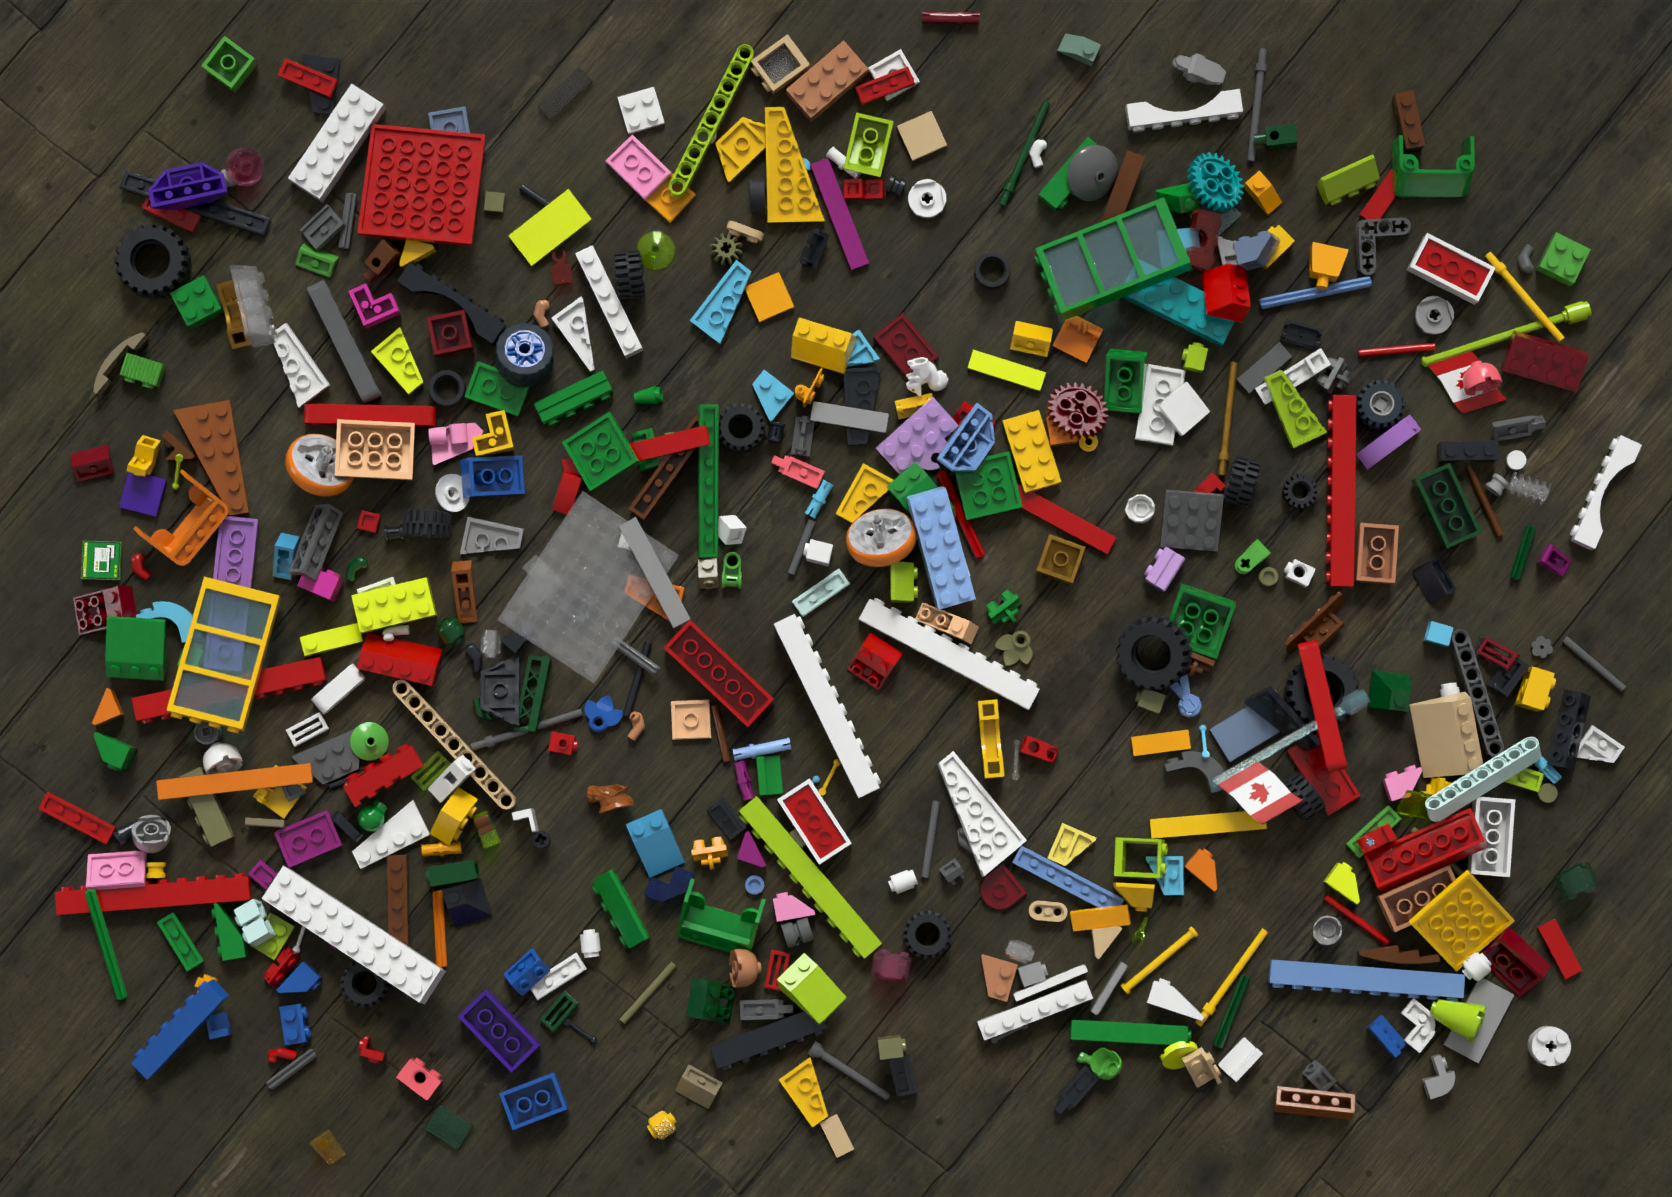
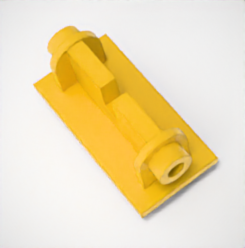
M932 393L924 394L920 397L915 396L896 400L895 405L898 419L911 417L933 397Z

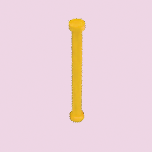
M1191 926L1186 934L1125 985L1124 983L1120 985L1122 989L1129 994L1134 986L1193 937L1196 938L1198 933Z

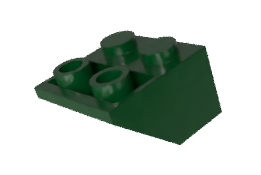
M693 978L686 1016L730 1023L736 987L729 983Z

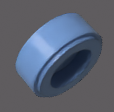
M750 876L745 882V888L748 893L757 895L763 891L764 881L759 876Z

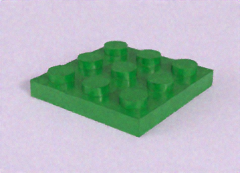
M611 412L606 413L562 442L591 492L639 462Z
M1009 451L984 457L975 471H955L966 521L1022 508Z

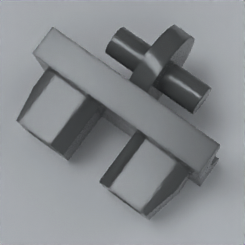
M1329 357L1328 360L1331 365L1327 369L1332 371L1331 374L1327 376L1321 373L1317 379V383L1331 395L1336 387L1341 389L1344 384L1350 385L1351 380L1347 378L1350 372L1345 370L1347 364L1340 357L1338 360Z

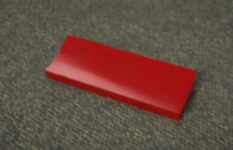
M1469 808L1364 854L1377 888L1381 893H1384L1488 848V845L1472 809Z

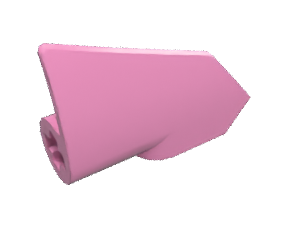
M461 423L446 427L429 428L433 465L473 449L471 437L482 435L484 431L476 423Z

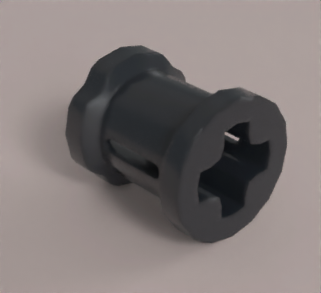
M769 421V432L765 440L781 444V434L785 424Z
M402 524L397 527L384 526L386 543H389L391 540L405 541V536L402 535Z
M538 831L533 835L532 842L538 848H545L551 842V837L545 831ZM540 834L547 839L543 845L541 842H537Z

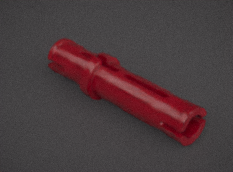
M958 10V12L922 11V23L958 24V26H962V24L979 25V12H962V10Z

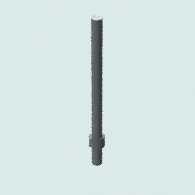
M1265 48L1259 49L1258 63L1255 66L1257 75L1247 157L1249 162H1255L1256 146L1254 134H1258L1264 73L1267 71V49Z
M578 709L540 721L538 730L583 716L582 711ZM512 730L496 736L484 737V740L471 743L470 745L472 751L484 747L490 748L495 746L496 743L528 733Z

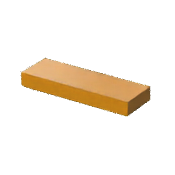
M1188 730L1131 737L1133 756L1191 749Z
M1128 904L1070 912L1073 931L1131 924Z

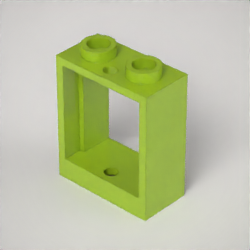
M1116 837L1114 876L1163 878V875H1166L1167 872L1164 855H1167L1168 846L1165 844V840ZM1126 843L1158 844L1157 873L1125 872Z

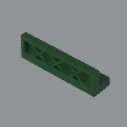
M529 655L520 696V719L528 715L530 720L528 728L514 726V731L537 735L552 659L549 656L537 657ZM532 661L541 662L540 671L536 674L531 669ZM535 678L537 680L536 690L530 692L527 687L528 682ZM532 697L534 700L532 708L527 711L523 706L524 701Z

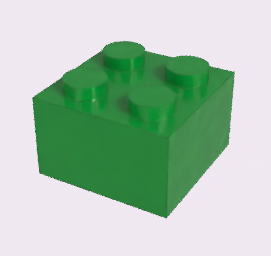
M204 275L170 293L187 327L191 330L224 313L218 297L209 280Z

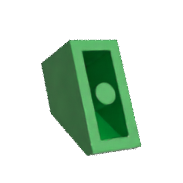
M1188 183L1156 190L1157 200L1164 197L1169 211L1185 213L1199 210V201L1195 198L1197 193L1191 192L1194 188L1189 186Z

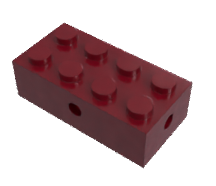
M1513 330L1501 367L1503 371L1577 392L1589 355L1587 351Z

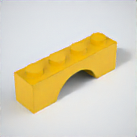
M997 699L978 701L984 779L1004 777Z

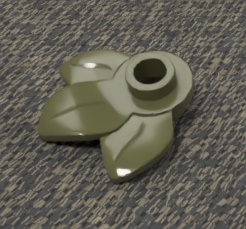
M1017 631L1013 635H1003L995 644L996 648L1004 650L1003 659L1005 665H1012L1019 659L1023 663L1028 664L1033 654L1029 646L1030 636L1025 631ZM1018 637L1024 638L1023 644L1017 642Z

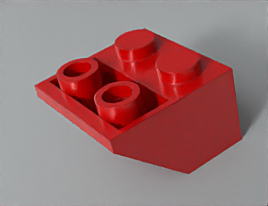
M870 633L847 670L879 690L903 653Z

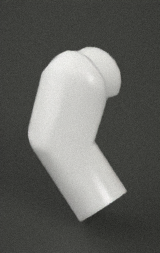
M1036 140L1030 149L1029 154L1034 168L1043 166L1040 154L1047 147L1045 140Z

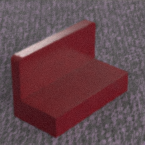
M108 445L71 454V468L77 482L114 473Z

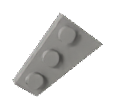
M467 517L460 554L521 548L524 529Z

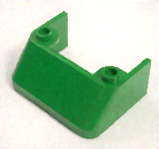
M1399 135L1392 141V185L1396 196L1400 198H1462L1468 193L1475 167L1474 136H1470L1462 142V156L1457 158L1455 170L1419 169L1418 160L1414 155L1403 154V135Z
M691 878L682 906L677 935L682 939L730 953L734 949H746L751 952L765 899L761 900L759 910L747 908L743 910L742 915L706 906L705 897L698 892L692 891L695 879Z

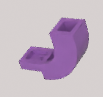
M1408 415L1356 455L1368 470L1419 432L1421 428L1411 415Z

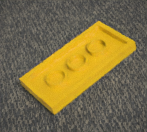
M1039 410L1003 420L1002 424L1024 494L1060 484V475Z

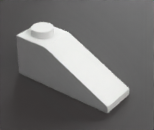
M1160 978L1159 982H1153L1147 1003L1201 1021L1205 1020V1017L1175 987L1170 986V981Z

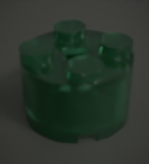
M1589 861L1585 862V866L1579 863L1562 870V874L1559 877L1557 873L1553 875L1562 898H1566L1567 901L1578 897V893L1582 891L1585 894L1594 891L1596 884H1598Z

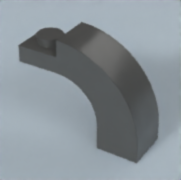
M1181 752L1182 760L1179 761L1178 757L1168 759V764L1163 765L1165 772L1185 767L1199 770L1206 778L1209 793L1223 790L1218 784L1228 779L1222 766L1210 756L1208 759H1203L1201 752Z

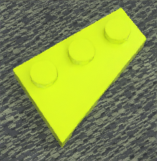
M399 327L374 348L371 353L407 394L410 395L423 384V380Z

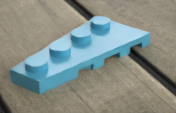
M737 260L690 320L719 344H721L752 273Z

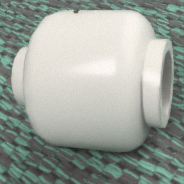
M1474 952L1463 961L1465 969L1462 972L1469 980L1473 978L1476 981H1480L1491 972L1490 966L1492 964L1483 953Z

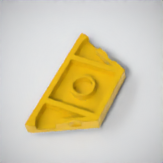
M742 117L715 143L728 183L736 178L766 149L765 124Z

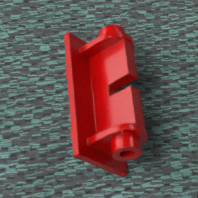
M289 947L286 950L283 949L276 959L280 965L277 966L273 963L264 973V979L268 981L267 983L278 987L285 981L288 973L297 966L301 956L293 953L294 951Z

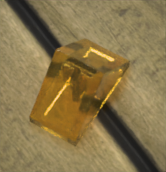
M330 1130L323 1132L309 1142L329 1165L346 1155Z

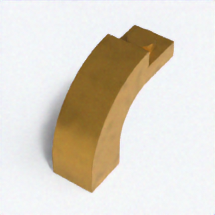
M236 280L218 283L216 287L223 305L227 322V334L232 349L251 345L249 322Z

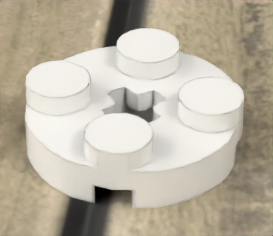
M931 179L918 181L911 188L908 195L910 209L916 216L922 218L937 216L943 211L946 204L944 188ZM925 194H928L929 197L933 198V200H930L929 204H926L925 201H922V198L925 197Z

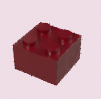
M465 310L427 317L436 358L474 350Z

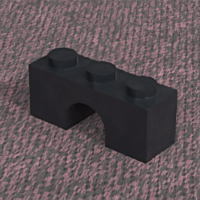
M1498 440L1441 441L1437 444L1438 463H1457L1460 461L1496 462L1499 460Z

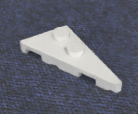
M580 297L553 316L552 320L589 371L592 372L595 368L584 301Z

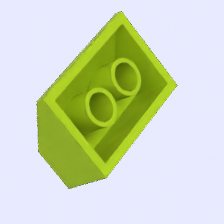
M1372 154L1320 178L1316 186L1325 205L1330 203L1332 206L1342 202L1341 198L1345 196L1351 198L1359 194V190L1363 188L1369 190L1376 186V182H1378L1380 177L1374 155Z

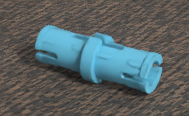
M823 479L816 494H813V499L805 513L816 518L821 506L826 503L825 499L834 485Z

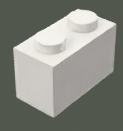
M811 539L810 544H805L803 556H806V561L829 567L833 545Z

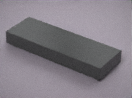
M1279 342L1237 378L1236 381L1250 394L1264 381V377L1273 374L1292 355Z

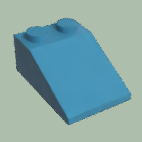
M662 809L626 824L649 878L685 863Z

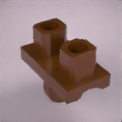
M1192 651L1190 655L1192 659L1191 664L1187 667L1190 670L1188 675L1193 676L1194 672L1202 674V671L1210 673L1215 661H1213L1212 657L1203 654L1201 656Z

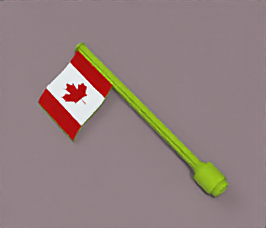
M1580 301L1564 306V311L1561 314L1549 317L1548 319L1553 324L1564 321L1571 325L1588 319L1589 316H1592V312L1587 301ZM1537 321L1426 358L1423 356L1421 362L1424 367L1428 365L1438 377L1453 404L1464 414L1507 400L1497 388L1482 394V391H1476L1474 396L1465 394L1462 382L1463 375L1473 362L1480 361L1472 350L1509 339L1512 336L1513 330L1528 333L1545 326L1541 321Z

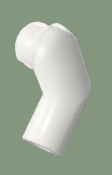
M398 625L384 629L382 633L384 635L383 639L385 641H392L396 635H409V625Z

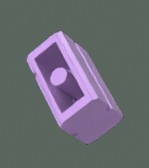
M1168 547L1158 550L1154 557L1156 559L1153 566L1149 565L1144 573L1147 576L1145 581L1162 592L1166 591L1185 560L1184 557Z

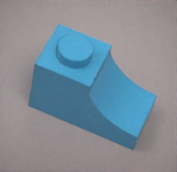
M285 533L280 534L274 548V577L292 580L293 575L288 573L299 547V536Z

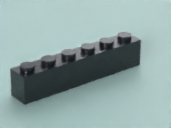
M805 1011L711 1045L710 1049L717 1068L722 1067L724 1071L734 1067L733 1063L740 1061L742 1064L752 1060L751 1056L759 1054V1057L769 1054V1049L777 1047V1050L788 1047V1042L795 1040V1043L806 1040V1035L813 1033L814 1036L825 1033L824 1029L827 1028L825 1021L819 1025Z

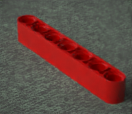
M304 404V424L337 425V419L415 423V427H435L436 407Z
M1316 639L1299 643V652L1328 772L1347 769L1346 757L1318 641Z

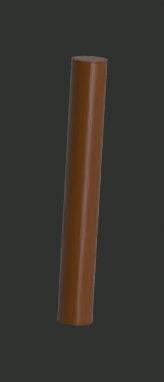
M718 705L710 706L723 762L731 761Z

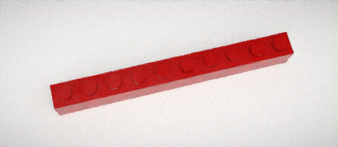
M1333 395L1327 403V410L1331 411V419L1327 420V430H1330V438H1327V449H1330V457H1327V468H1330V476H1327L1326 485L1330 487V495L1326 496V506H1329V514H1326V525H1329V533H1326V544L1329 545V552H1326L1325 561L1326 564H1329V571L1325 573V582L1328 583V587L1352 588L1354 587L1356 395Z
M317 657L261 670L254 694L255 699L266 698V694L273 692L274 695L284 694L286 689L293 688V691L302 690L305 685L309 684L312 687L323 685V681H327L323 658ZM253 672L235 675V677L251 680ZM217 679L180 687L174 705L192 710L199 709L202 712L210 710V706L217 705L220 708L229 706V702L232 701L243 703L245 702L249 686ZM172 689L132 698L136 721H142V724L154 722V718L161 717V720L173 718L171 713L167 711Z
M246 873L234 874V878H227L226 875H215L213 880H207V876L195 877L196 881H188V878H177L174 883H169V879L157 880V884H150L149 881H145L144 887L96 890L102 912L253 899L251 877H246ZM80 886V890H73L72 887H62L61 891L55 892L56 915L90 913L85 897L86 886Z

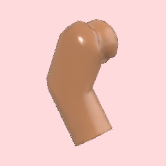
M539 300L535 305L533 313L541 329L549 325L544 316L545 310L549 308L547 300Z
M632 712L630 720L633 729L627 736L636 741L644 730L645 724L641 713Z

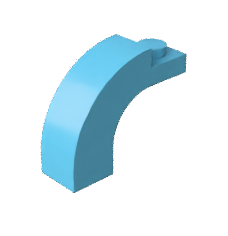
M153 602V611L152 608L141 610V614L136 615V618L171 619L179 629L182 643H186L193 614L186 608L171 602ZM195 629L192 642L204 639L203 632Z

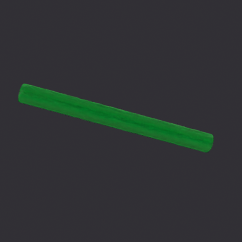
M90 889L85 892V897L116 999L121 1000L127 997V992L96 890Z

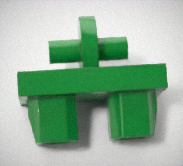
M1006 590L1000 595L1004 601L1003 604L998 606L995 601H991L986 605L989 612L988 615L994 625L1001 620L1003 623H1006L1008 620H1011L1013 623L1017 621L1014 616L1019 613L1017 608L1022 603L1017 594L1013 595L1009 590Z

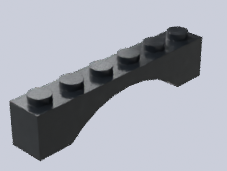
M409 262L397 280L399 285L415 295L433 294L455 302L468 314L474 324L477 335L495 346L500 334L507 328L503 324L505 320L496 314L494 317L487 313L489 310L481 304L477 307L471 303L473 299L463 294L460 296L457 294V289L447 283L445 286L440 282L441 279L433 273L428 275L424 272V267L418 263L413 265Z

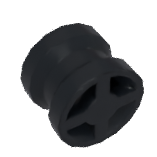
M892 175L885 193H893L896 197L900 198L906 180H899L896 176Z

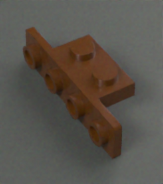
M1338 592L1336 595L1331 596L1328 603L1322 608L1317 609L1311 619L1305 621L1295 634H1291L1287 638L1284 645L1290 653L1298 647L1299 643L1316 639L1319 649H1321L1345 626L1333 614L1345 602L1343 594Z

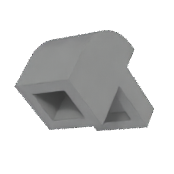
M1439 1054L1430 1056L1436 1075L1422 1079L1427 1098L1429 1099L1447 1094L1455 1082V1072L1452 1070L1446 1072L1445 1069L1448 1068L1446 1059Z

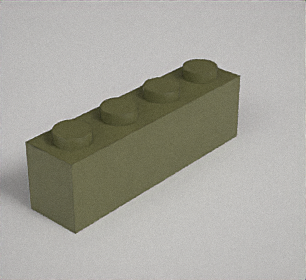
M199 767L179 777L206 775L204 767ZM216 794L190 796L187 799L190 809H194L196 812L195 820L197 825L202 827L205 832L203 838L207 845L210 844L211 847H215L235 837Z

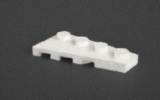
M285 323L270 335L284 366V372L289 379L291 390L296 397V403L301 408L328 388L330 384L289 325Z
M414 800L352 851L360 869L430 835Z

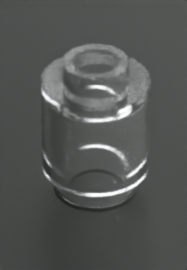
M483 630V635H481V653L485 654V658H496V654H500L501 635H499L498 630Z
M1015 939V941L1009 940L1005 954L1009 955L1011 959L1026 964L1027 961L1032 960L1035 951L1032 950V945Z

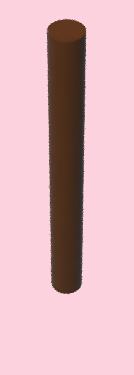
M1473 466L1465 467L1496 536L1503 535L1501 526Z

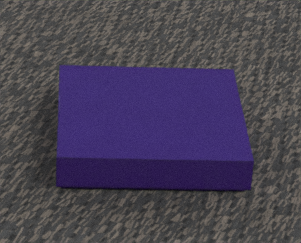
M128 472L119 507L157 517L167 480L150 475L145 477L136 476Z

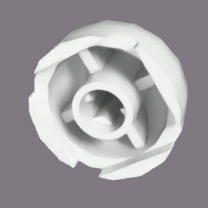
M216 742L212 744L203 756V766L206 775L236 772L242 766V758L239 751L228 743Z

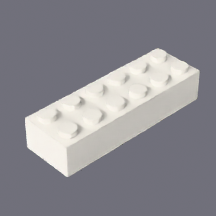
M351 84L288 179L323 203L370 134L372 124H376L386 110L384 104Z

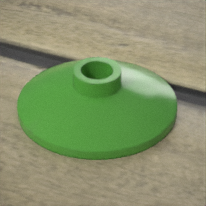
M373 722L358 725L350 737V746L354 754L360 759L367 761L380 758L386 752L389 744L385 729ZM370 737L374 740L372 745L367 743V739Z

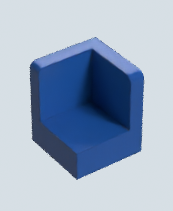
M227 1012L211 1015L206 1020L210 1039L232 1034Z

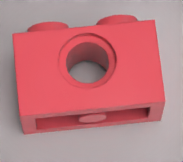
M417 1057L416 1059L410 1058L396 1078L425 1100H429L443 1082L440 1079L441 1075L433 1069L429 1071L425 1068L426 1064ZM418 1072L425 1074L426 1079L424 1083H419L416 1080Z

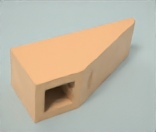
M923 602L915 618L920 623L969 644H972L979 626L971 621L941 609L939 610Z

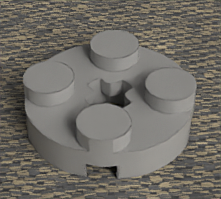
M1430 296L1423 299L1415 311L1417 326L1423 333L1431 335L1445 332L1450 327L1454 318L1451 304L1439 296ZM1432 310L1435 313H1439L1437 320L1430 318L1429 315Z

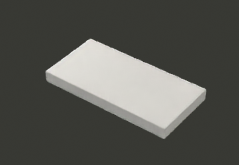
M1151 364L1147 365L1142 413H1139L1135 440L1173 446L1175 428L1158 408V405L1184 383L1185 370Z

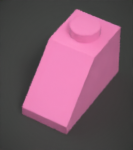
M788 892L776 894L777 898L773 899L777 922L815 915L813 909L793 895L788 896Z

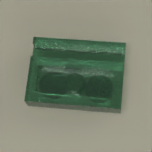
M439 1105L425 1130L458 1150L473 1125L444 1106Z

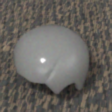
M1327 915L1320 917L1315 922L1313 936L1320 944L1332 945L1341 938L1342 925L1335 917Z

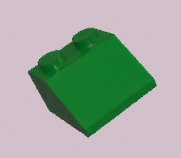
M95 732L93 735L102 760L108 763L107 767L116 771L128 770L137 748L103 733Z

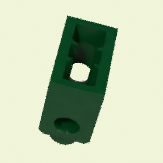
M1296 123L1265 127V133L1254 134L1255 146L1266 145L1267 151L1297 149ZM1276 136L1278 139L1272 140L1271 137Z

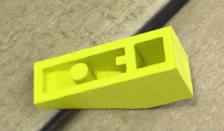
M358 623L306 635L300 637L304 655L311 657L363 642Z

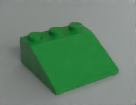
M1181 583L1169 620H1175L1178 622L1177 626L1185 629L1186 632L1184 634L1191 640L1189 646L1192 647V651L1217 659L1236 602Z
M108 616L105 653L106 677L164 681L168 670L166 620Z

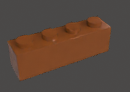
M1277 1086L1274 1112L1352 1120L1354 1115L1355 1094Z

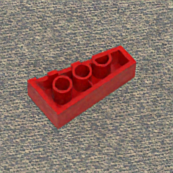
M406 743L398 747V752L391 755L388 753L381 757V762L375 765L370 763L365 766L362 773L357 775L355 772L346 777L347 781L344 783L343 788L355 807L361 804V799L373 797L379 792L380 788H388L396 782V779H402L423 766L424 763L413 744L408 746Z

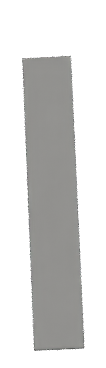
M635 517L618 526L672 627L675 628L690 620L685 607L637 518Z

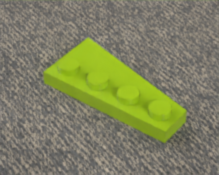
M1283 370L1264 377L1292 448L1327 433L1314 413L1308 408L1307 403L1300 397Z

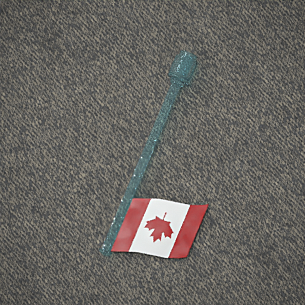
M1357 689L1343 697L1341 705L1334 709L1335 716L1337 718L1348 712L1353 715L1367 707V704L1371 701L1364 689ZM1316 720L1219 776L1211 778V784L1215 788L1221 787L1234 797L1244 810L1261 824L1267 823L1300 804L1303 800L1291 793L1274 773L1259 762L1318 729Z

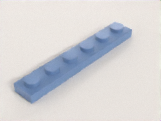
M1022 845L1012 862L1098 908L1122 905L1124 901L1123 898Z

